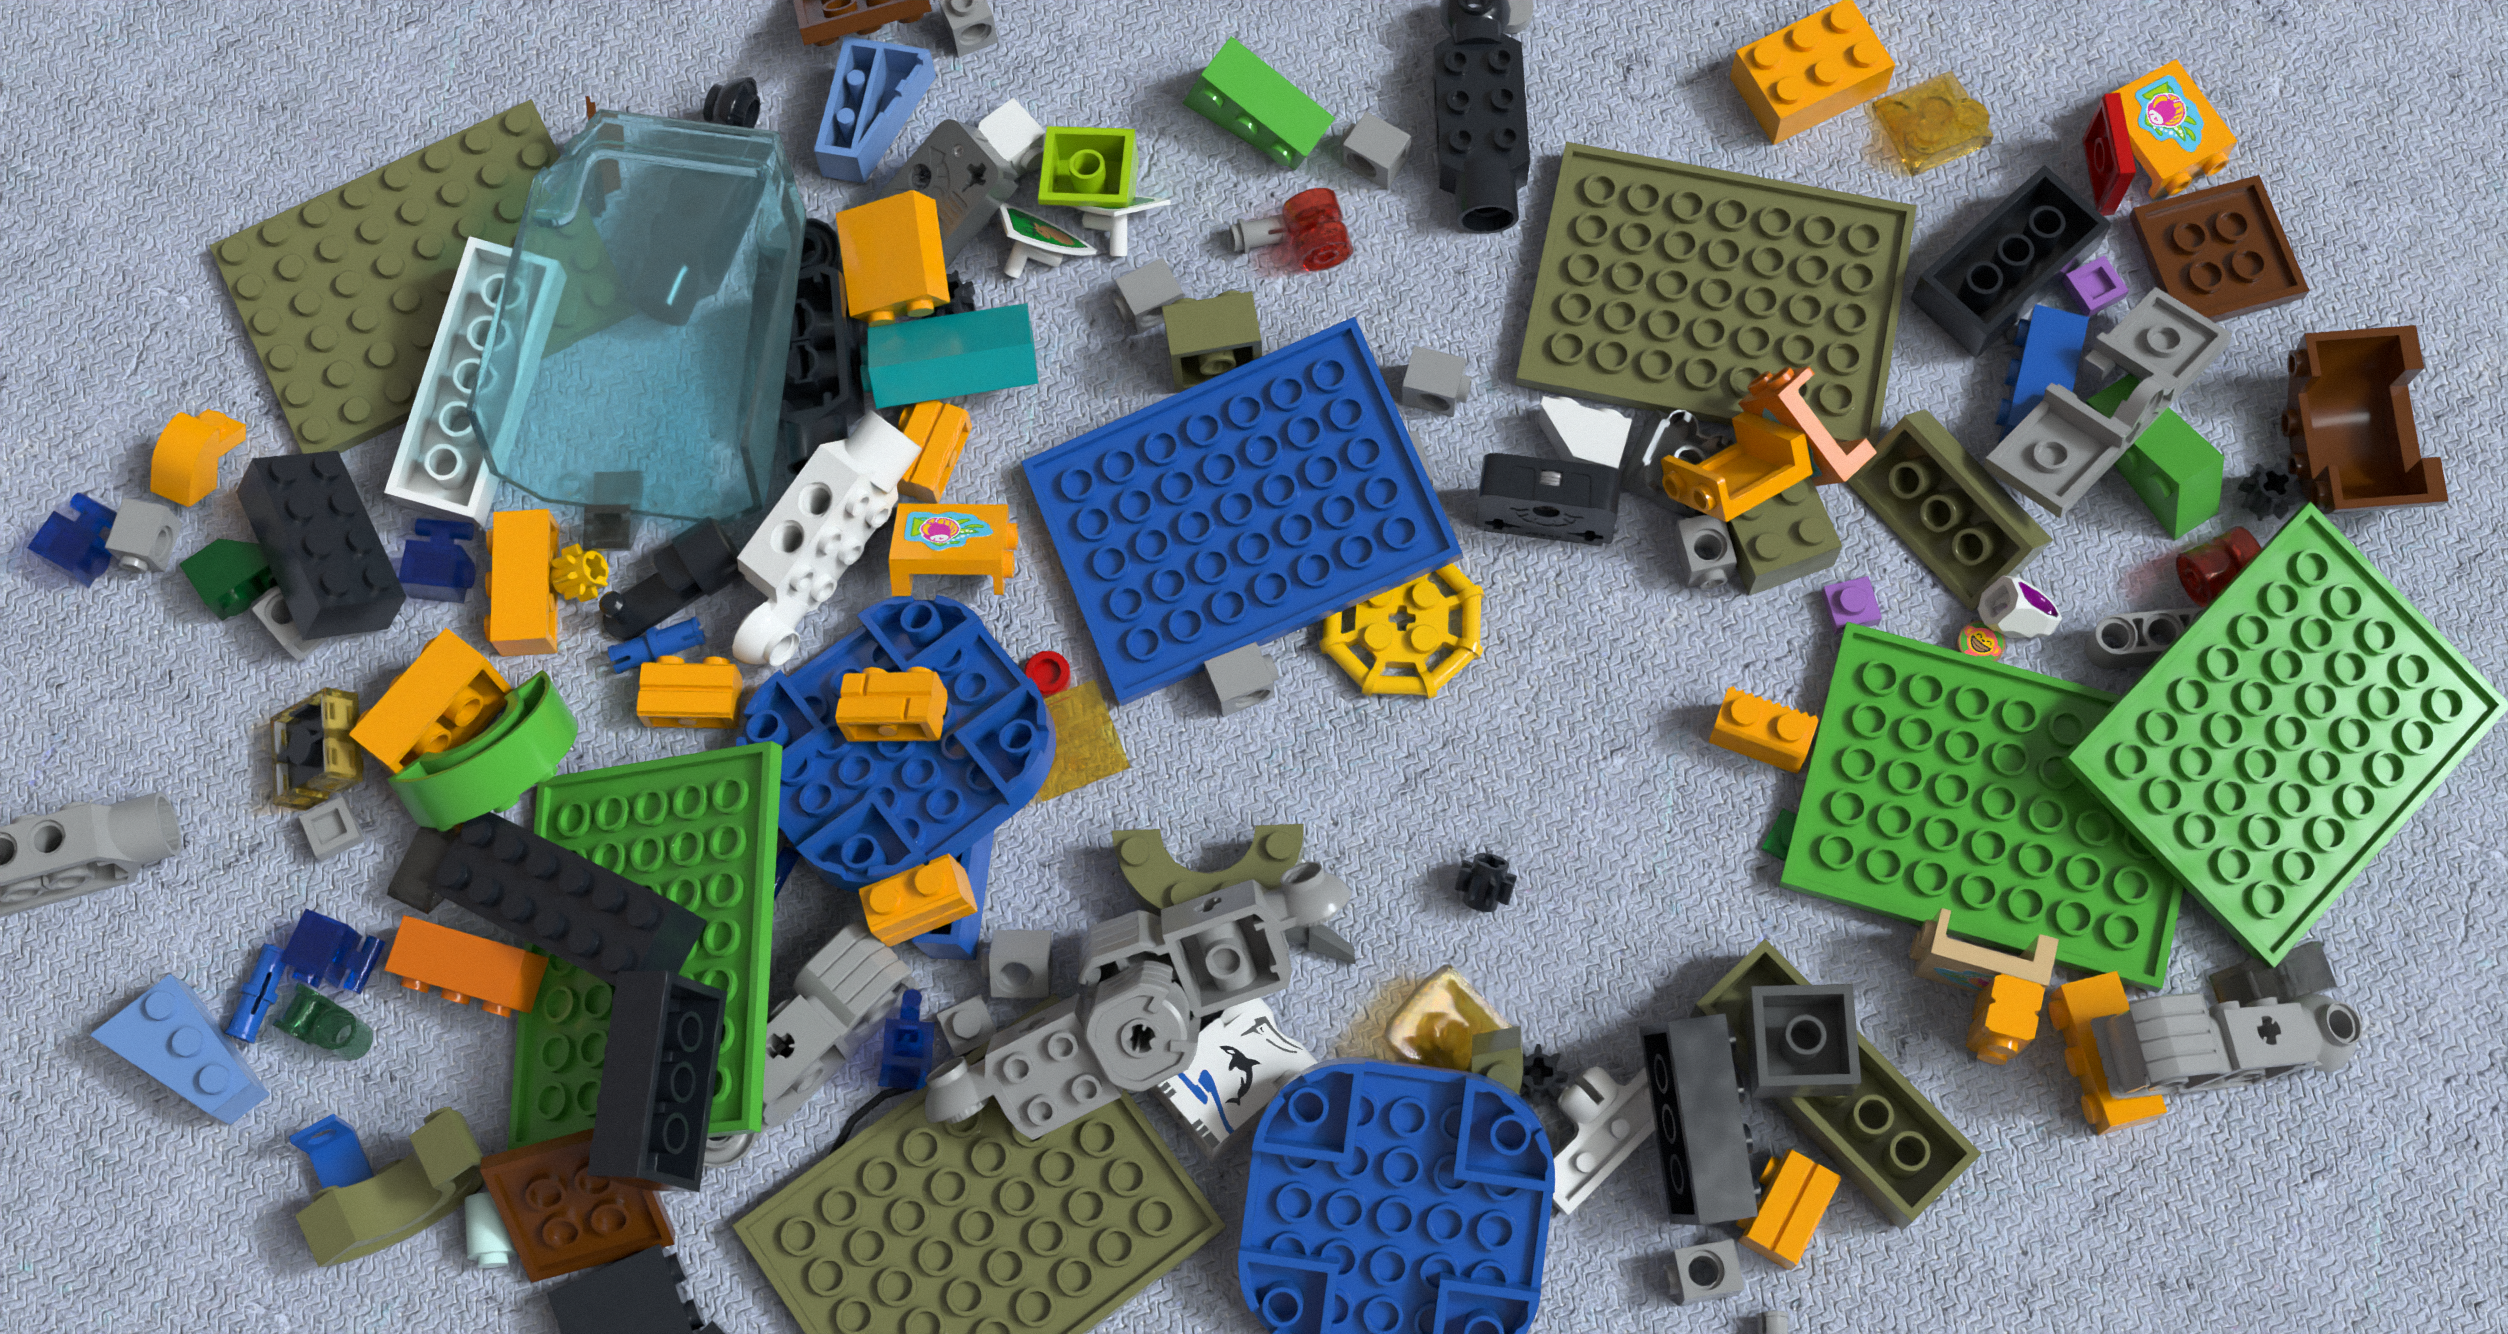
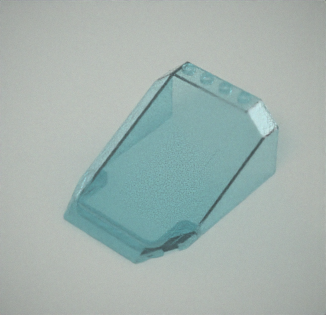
M599 109L586 123L584 130L574 135L564 145L565 152L549 169L543 167L533 178L466 407V413L489 472L543 502L699 522L710 515L720 525L724 526L764 508L773 470L807 219L806 211L799 196L794 175L778 131Z

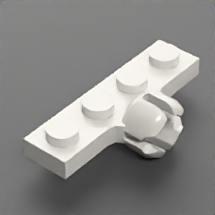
M1595 1066L1579 1074L1574 1079L1576 1084L1571 1088L1567 1086L1557 1100L1558 1107L1571 1120L1575 1128L1573 1137L1553 1156L1556 1180L1552 1203L1564 1216L1569 1215L1655 1130L1645 1067L1623 1086L1617 1084L1603 1068Z

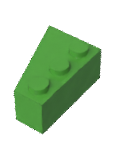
M1230 36L1209 63L1182 102L1183 105L1268 154L1280 165L1288 166L1294 171L1304 161L1335 120V117L1232 36Z

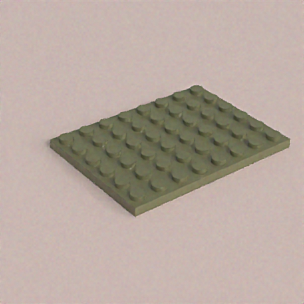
M532 99L209 245L303 454L338 451L340 454L408 422L469 236L555 260L561 267L566 277L539 360L639 314L629 299L630 295Z
M1566 142L1515 385L1654 412L1659 410L1666 414L1676 410H1685L1695 416L1697 420L1733 426L1732 418L1744 412L1738 403L1750 393L1747 386L1756 377L1766 371H1770L1771 374L1777 373L1787 366H1790L1791 369L1809 366L1815 374L1798 389V393L1836 443L1866 438L1872 447L1875 448L1882 418L1917 205Z
M1053 993L1049 998L1043 1000L1005 1029L1061 1002L1060 999ZM991 1039L964 1057L968 1065H973L985 1059ZM928 1084L732 1225L805 1334H1088L1227 1230L1225 1223L1127 1090L1123 1089L1120 1098L1032 1140L1016 1130L1015 1126L1006 1117L994 1095L988 1097L989 1102L982 1109L960 1122L952 1124L948 1123L947 1120L936 1123L927 1122L925 1098L929 1090Z

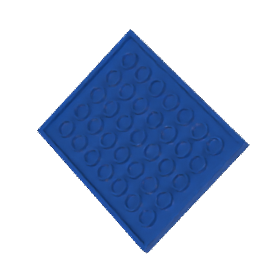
M1355 316L1021 461L1121 706L1205 671L1204 661L1257 642L1258 647L1464 558L1463 552Z

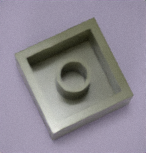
M1230 290L1222 292L1214 298L1202 300L1182 298L1174 301L1171 305L1162 306L1166 344L1175 393H1180L1262 357V340L1252 291L1241 293L1240 291Z
M1811 476L1726 522L1737 559L1736 569L1748 596L1833 567L1842 548L1840 539Z

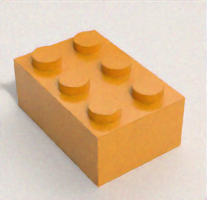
M1842 0L1736 50L1730 79L1771 143L1776 145L1886 92L1896 64L1854 1Z
M445 627L437 637L430 639L424 645L420 656L405 672L393 679L388 691L375 706L361 714L355 728L349 735L384 769L395 775L426 752L438 753L451 750L474 739L507 703L504 696L513 691V689L483 655Z

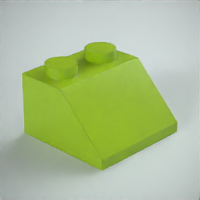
M1047 126L1038 195L1039 205L1128 208L1135 197L1139 164L1135 129Z

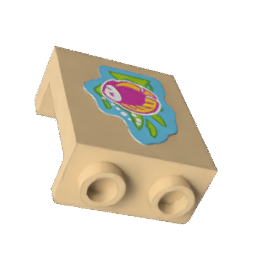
M1940 908L1932 920L1925 919L1921 931H1916L1909 954V959L1916 960L1913 976L1977 994L1981 993L1988 983L2001 973L2039 983L2046 989L2049 986L2059 939L2039 934L2019 957H2014L1947 937L1946 931L1951 910Z

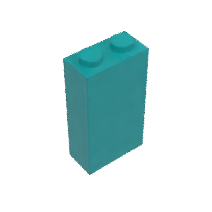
M1028 303L868 327V344L861 345L863 366L860 368L865 393L873 392L876 409L1039 384L1035 343Z

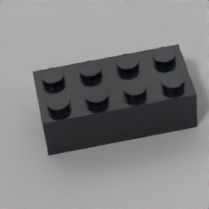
M2044 165L1920 275L1910 300L1969 354L1977 359L2017 323L2020 318L2027 314L2035 304H2038L2064 280L2066 274L2077 269L2099 249L2112 223Z
M327 451L252 458L236 493L303 641L389 629L407 596L339 452Z
M618 971L616 988L612 998L613 1008L608 1041L604 1051L605 1060L601 1087L597 1097L594 1133L589 1149L587 1176L649 1191L700 1192L727 991L669 971Z
M1725 1013L1639 1026L1670 1224L1705 1225L1757 1217V1205L1761 1202V1189L1756 1175L1751 1174L1748 1154L1752 1153L1753 1140L1748 1125L1743 1124L1740 1104L1744 1102V1085L1740 1075L1735 1073L1732 1053L1736 1051V1036L1732 1025L1726 1021Z

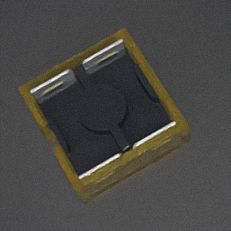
M325 687L270 717L273 805L307 811L328 800L331 792L342 793L363 782L364 761L361 757V746L349 735L361 716L359 713L358 693Z

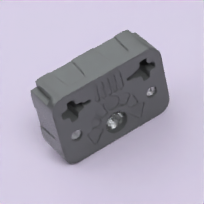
M951 119L942 121L873 200L874 202L910 190H915L935 199L945 269L950 266L961 250L980 232L991 216L1010 198L1018 187L1014 182L1018 176L1016 170L996 151L984 134L974 126Z

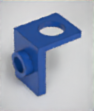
M331 1114L289 1137L292 1145L309 1155L323 1189L338 1185L339 1188L347 1187L375 1176L354 1127L335 1114ZM330 1130L324 1135H321L316 1138H311L322 1131Z

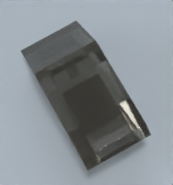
M640 473L595 474L593 505H585L584 551H631L642 523L644 479Z
M465 822L458 823L446 831H438L436 828L419 827L388 887L387 896L427 915L434 910L445 898L427 889Z
M2310 941L2292 948L2275 968L2268 969L2260 958L2248 959L2208 975L2218 1004L2238 1001L2240 1008H2245L2246 1004L2270 997H2276L2278 1004L2292 1003L2296 997L2304 994H2321L2338 987L2320 941Z

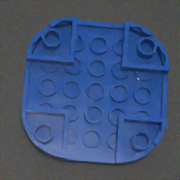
M912 595L897 596L866 608L857 614L862 623L860 627L788 678L779 669L756 691L743 713L747 721L742 737L736 738V746L773 741L782 746L778 826L813 872L827 883L842 890L859 893L860 888L918 865H929L931 860L948 853L953 858H956L1020 811L1039 791L1051 769L1056 749L1055 724L1037 685L1032 678L1028 679L985 628L981 618L973 610L945 596L936 595L935 600H914ZM916 666L937 672L948 695L940 740L847 741L835 718L838 701L841 698L840 691L844 674L862 673L863 669L869 667L880 668L888 673L907 672V669Z
M1363 1057L1330 1059L1300 1071L1283 1084L1274 1094L1260 1118L1253 1140L1241 1243L1238 1254L1241 1290L1250 1311L1254 1312L1261 1324L1270 1332L1269 1334H1526L1536 1316L1541 1297L1543 1267L1556 1180L1551 1145L1541 1121L1525 1100L1513 1090L1492 1078L1476 1073Z

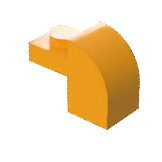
M206 409L196 417L179 412L167 424L155 446L151 462L150 491L186 507H191L217 489L218 458L246 440V424L229 418L224 413Z

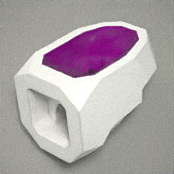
M2002 575L1982 593L1978 606L1983 623L1991 630L1997 631L2009 638H2042L2049 636L2055 631L2062 620L2056 605L2038 588L2019 577Z

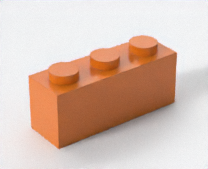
M403 915L385 971L401 975V986L427 994L431 985L443 988L441 998L469 1005L471 997L484 1000L481 1010L509 1018L512 1009L531 1014L549 958Z

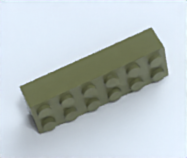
M1764 939L1695 1004L1689 1017L1695 1018L1725 1013L1726 1021L1732 1025L1736 1036V1051L1732 1053L1733 1061L1749 1077L1744 998L1751 986L1812 984ZM1857 1030L1861 1085L1851 1096L1770 1097V1099L1903 1231L1982 1153Z

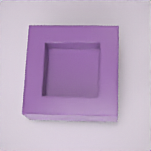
M2105 255L2066 274L2062 282L2086 317H2090L2125 299L2129 292Z
M1869 576L1823 587L1821 595L1834 635L1843 633L1846 622L1866 627L1879 625L1882 616Z

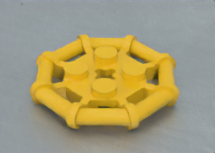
M1453 563L1435 570V572L1457 593L1456 595L1445 598L1437 586L1428 581L1431 573H1428L1352 606V608L1356 609L1355 630L1341 633L1342 611L1323 619L1322 640L1319 642L1322 654H1329L1362 688L1361 693L1368 697H1371L1372 694L1423 695L1427 699L1437 697V691L1473 659H1480L1484 651L1480 645L1481 600L1485 596L1482 587L1474 585ZM1462 608V638H1458L1448 633L1449 612ZM1403 611L1407 612L1409 617H1413L1415 623H1408L1406 631L1397 630L1396 623L1389 622V618L1396 616L1397 612ZM1357 644L1363 649L1365 647L1372 654V659L1375 661L1373 668L1369 670L1348 647ZM1443 647L1453 651L1432 672L1428 671L1425 663L1435 651L1438 650L1439 652ZM1386 667L1414 668L1417 677L1387 676L1382 674Z

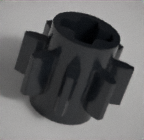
M957 270L952 274H946L949 297L951 298L950 303L934 307V312L926 315V317L934 314L939 317L976 311L975 302L971 298L975 294L972 281L962 284Z
M2277 462L2274 467L2266 469L2257 463L2250 471V477H2244L2238 485V489L2246 493L2245 501L2241 505L2242 509L2249 508L2250 511L2257 515L2258 521H2262L2265 516L2272 514L2279 520L2283 519L2289 512L2288 506H2294L2301 497L2300 493L2293 490L2294 482L2298 476L2296 474L2290 475L2289 472L2281 468L2280 462Z
M1478 853L1474 856L1473 863L1463 860L1455 884V890L1464 892L1462 900L1468 907L1481 912H1494L1497 910L1499 902L1509 905L1517 876L1507 873L1509 863L1502 857L1490 853Z
M1536 1044L1533 1054L1527 1057L1523 1054V1076L1519 1092L1520 1097L1525 1095L1532 1099L1534 1109H1538L1541 1098L1547 1095L1551 1100L1557 1102L1560 1093L1554 1086V1083H1564L1568 1079V1073L1557 1071L1556 1065L1560 1060L1561 1054L1558 1052L1551 1057L1542 1054L1540 1044ZM1532 1067L1541 1068V1074L1545 1077L1543 1084L1540 1086L1533 1085V1078L1528 1076L1531 1073Z

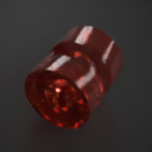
M1328 188L1305 190L1294 195L1284 203L1281 212L1288 233L1291 237H1294L1292 246L1298 265L1302 270H1327L1340 265L1353 254L1354 247L1347 226L1342 222L1343 213L1334 190Z
M2235 526L2214 536L2210 544L2196 545L2178 554L2176 557V570L2180 582L2188 596L2197 605L2206 607L2256 555L2261 546L2247 529Z

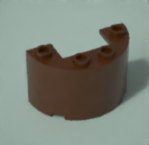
M2416 325L2305 333L2300 339L2296 350H2290L2288 353L2287 368L2290 377L2287 410H2283L2281 413L2280 425L2283 436L2289 437L2291 453L2288 458V472L2290 475L2296 474L2298 476L2296 480H2298L2307 501L2311 502L2322 514L2430 507L2447 503L2449 499L2441 457L2421 458L2408 384L2424 369Z

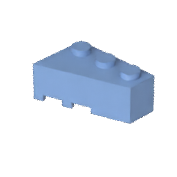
M844 37L814 148L822 177L859 183L867 181L936 78L930 49Z
M171 973L90 1034L91 1037L208 1114L229 1125H232L270 1095L229 1037L224 1034V1030L193 988Z

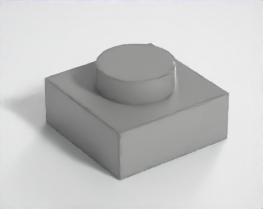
M343 796L299 816L315 857L321 862L365 841L350 804Z
M981 994L936 1014L955 1058L966 1057L998 1033Z

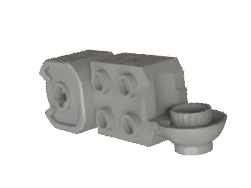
M1306 862L1285 871L1280 877L1282 886L1272 890H1267L1257 881L1251 879L1162 909L1161 917L1137 910L1091 926L1080 941L1078 947V982L1086 984V980H1088L1089 999L1093 997L1099 983L1143 961L1160 962L1173 968L1171 982L1175 981L1182 988L1188 999L1190 1011L1197 1018L1289 987L1292 965L1289 959V945L1284 930L1295 926L1313 927L1327 922L1350 900L1351 890L1339 877L1324 872L1320 863Z
M857 920L841 929L805 963L792 986L798 996L793 1001L787 999L780 1003L768 1018L770 1023L767 1025L761 1133L731 1135L720 1141H712L711 1138H707L703 1166L711 1168L731 1166L746 1157L755 1142L767 1130L784 1124L854 1056V1052L863 1043L870 1040L910 1001L917 991L919 983L911 976V969L902 960H898V956L889 947H885V943L874 936L870 928L862 920Z
M1143 961L1099 983L1093 997L1085 1001L1077 993L993 1035L985 1059L973 1065H968L966 1059L961 1056L935 1068L925 1078L929 1086L925 1098L926 1120L929 1123L947 1120L950 1124L960 1122L982 1109L989 1102L988 1097L994 1095L1006 1117L1015 1126L1016 1130L1034 1140L1120 1098L1123 1089L1143 1092L1188 1070L1196 1055L1201 1018L1192 1017V1020H1190L1188 999L1182 988L1175 981L1171 982L1172 967L1160 962Z
M2200 993L2155 996L2130 1002V1009L2124 1013L2094 1018L2090 1022L2099 1056L2102 1059L2101 1063L2104 1074L2108 1078L2107 1085L2110 1096L2116 1100L2158 1096L2168 1093L2182 1094L2247 1087L2264 1083L2301 1069L2314 1068L2317 1071L2331 1073L2346 1065L2355 1052L2356 1043L2362 1036L2361 1019L2352 1006L2345 1002L2336 1001L2329 996L2312 993L2296 997L2292 1003L2278 1004L2276 997H2270L2246 1004L2245 1008H2240L2238 1001H2228L2213 1005L2208 1009L2204 996Z

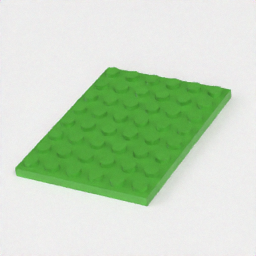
M2309 502L2301 506L2060 761L2266 970L2277 966L2508 710V701Z
M1846 622L1778 887L1920 927L1923 926L1925 919L1932 920L1940 908L1951 910L1946 934L2020 955L2039 934L2059 939L2054 964L2095 976L2117 971L2121 983L2156 993L2163 988L2184 888L2153 854L2060 761L2122 695Z
M773 741L557 775L537 786L535 834L678 903L707 921L678 973L680 976L728 992L707 1138L761 1133L782 746ZM526 940L524 942V950L549 958L531 1014L519 1011L507 1151L594 1128L597 1113V1097L600 1092L605 1060L604 1051L608 1041L613 1008L612 998L616 988L608 982Z

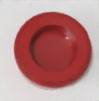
M1041 651L1033 655L1025 665L1024 674L1028 679L1032 678L1044 700L1058 698L1068 690L1071 683V671L1067 660L1061 654L1054 651Z

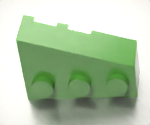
M2128 374L2086 400V405L2110 419L2122 399L2127 402L2134 389L2141 382L2131 374ZM2168 407L2114 463V466L2174 541L2219 512L2224 456Z

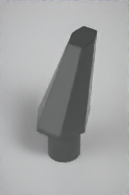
M1325 924L1306 928L1295 926L1285 930L1287 942L1309 943V951H1315L1356 964L1354 946Z

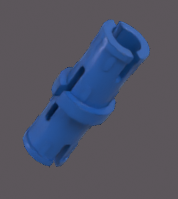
M691 617L689 620L660 630L655 626L647 629L646 635L617 645L608 646L611 662H616L613 665L614 670L617 674H620L623 671L640 666L643 662L654 661L659 656H669L697 645L706 644L703 629L699 630L698 627L701 626L698 617Z
M266 943L262 944V950L248 982H242L238 992L242 996L230 1024L224 1034L250 1044L255 1043V1037L269 1005H275L279 995L275 991L288 960L292 956V953Z

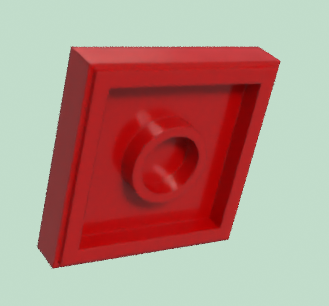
M2120 92L2104 94L2082 138L2095 207L2103 216L2115 214L2136 174Z

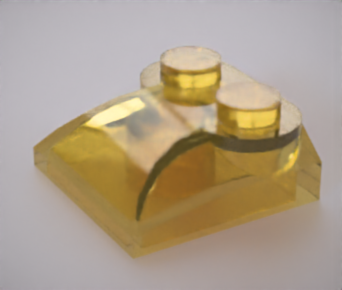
M1952 71L1876 100L1872 104V108L1912 177L1991 145L1994 137L1988 127L1990 117L1986 107L1970 98Z
M1444 964L1427 976L1388 1020L1381 1037L1386 1040L1388 1047L1393 1053L1403 1057L1409 1064L1465 1071L1472 1056V1035L1514 1026L1452 965Z

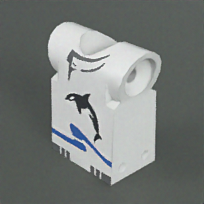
M1260 997L1226 1008L1220 1018L1215 1019L1199 1032L1196 1055L1188 1070L1149 1088L1154 1097L1212 1163L1259 1124L1266 1106L1283 1084L1300 1071L1318 1063L1300 1042L1278 1031L1274 1021V1012Z

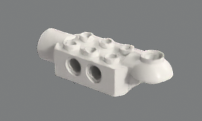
M869 410L848 439L820 444L737 557L739 571L745 575L746 580L769 598L762 605L750 611L739 625L732 645L733 656L739 662L754 665L769 663L774 667L787 662L794 655L800 643V635L795 631L798 623L807 612L816 610L822 602L831 597L837 587L839 578L848 566L856 562L862 555L867 540L876 528L882 526L890 517L892 507L898 500L897 483L919 455L922 448L871 410Z

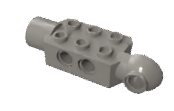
M159 791L110 805L72 802L61 806L58 812L43 816L37 814L22 815L13 819L12 824L0 827V918L135 882L141 865L179 855L181 851L180 828L175 811L167 796Z

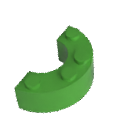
M543 670L539 671L504 696L507 701L505 712L485 732L451 750L438 753L426 752L388 779V782L417 825L436 828L438 831H446L458 823L476 818L491 810H494L496 813L506 811L519 801V795L534 784L544 783L555 776L558 772L556 765L566 755L575 741L578 723L546 672Z

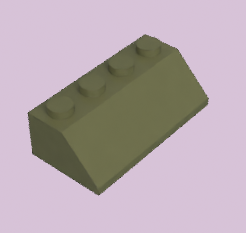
M1927 409L1904 415L1876 445L1874 449L1877 453L1847 480L1971 612L1978 608L1982 593L2002 575L2016 577L2053 541L2042 527Z

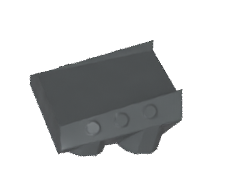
M1656 410L1644 424V429L1622 472L1621 486L1688 518L1707 515L1669 498L1662 483L1664 474L1661 459L1671 455L1697 465L1734 445V442L1722 433L1711 435L1700 430L1695 416L1685 410H1676L1669 415Z

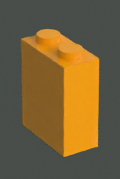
M910 190L836 213L850 317L867 322L869 327L895 324V318L905 315L912 317L926 316L934 312V307L950 303L935 199L915 190Z

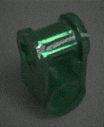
M296 983L293 988L296 995L282 1018L275 1019L272 1023L273 1027L307 1045L311 1046L312 1044L346 1061L357 1060L363 1057L370 1050L373 1042V1032L367 1023L329 998L300 983ZM351 1025V1032L347 1039L337 1044L336 1038L340 1030Z

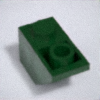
M218 538L179 564L206 606L222 621L230 616H237L250 607L251 602L262 596L269 589L278 586L261 546L257 543Z

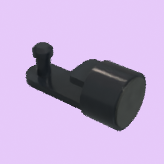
M710 515L672 538V544L654 554V565L658 570L657 573L623 594L610 591L601 597L599 608L603 613V625L611 636L622 641L632 640L702 596L707 595L711 597L744 576L738 568L737 557L740 553L715 518H712Z

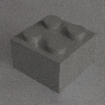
M1853 984L1751 986L1744 998L1751 1098L1851 1096L1861 1085Z

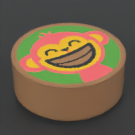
M1982 620L1973 621L1965 625L1956 639L1955 650L1998 662L2005 650V638L2003 634L1987 627Z

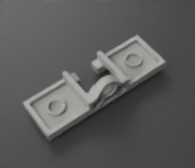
M2154 287L2108 335L2101 332L2096 337L2094 349L2084 358L2082 370L2100 381L2115 366L2142 381L2134 389L2127 402L2122 399L2114 415L2108 419L2077 399L2078 396L2060 384L2055 385L2051 383L2045 389L2043 400L1985 458L1984 469L2058 518H2061L2229 345L2232 333L2157 287Z

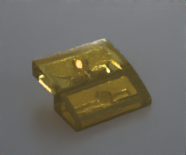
M1095 679L1044 698L1055 724L1056 749L1051 769L1038 791L1042 802L1131 768Z

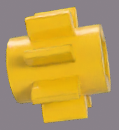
M579 543L561 549L562 556L551 561L553 565L551 581L555 589L564 595L566 600L577 597L582 603L597 598V589L608 585L606 580L609 570L605 558L595 551L593 546L582 550Z

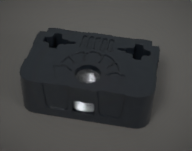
M1488 453L1484 455L1482 462L1475 525L1476 527L1484 528V531L1593 546H1602V543L1611 544L1618 514L1622 473L1615 468L1505 453Z

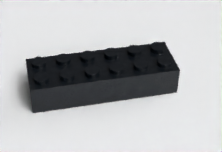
M490 811L465 821L427 889L615 987L618 971H669L678 974L707 923L705 919L678 903Z

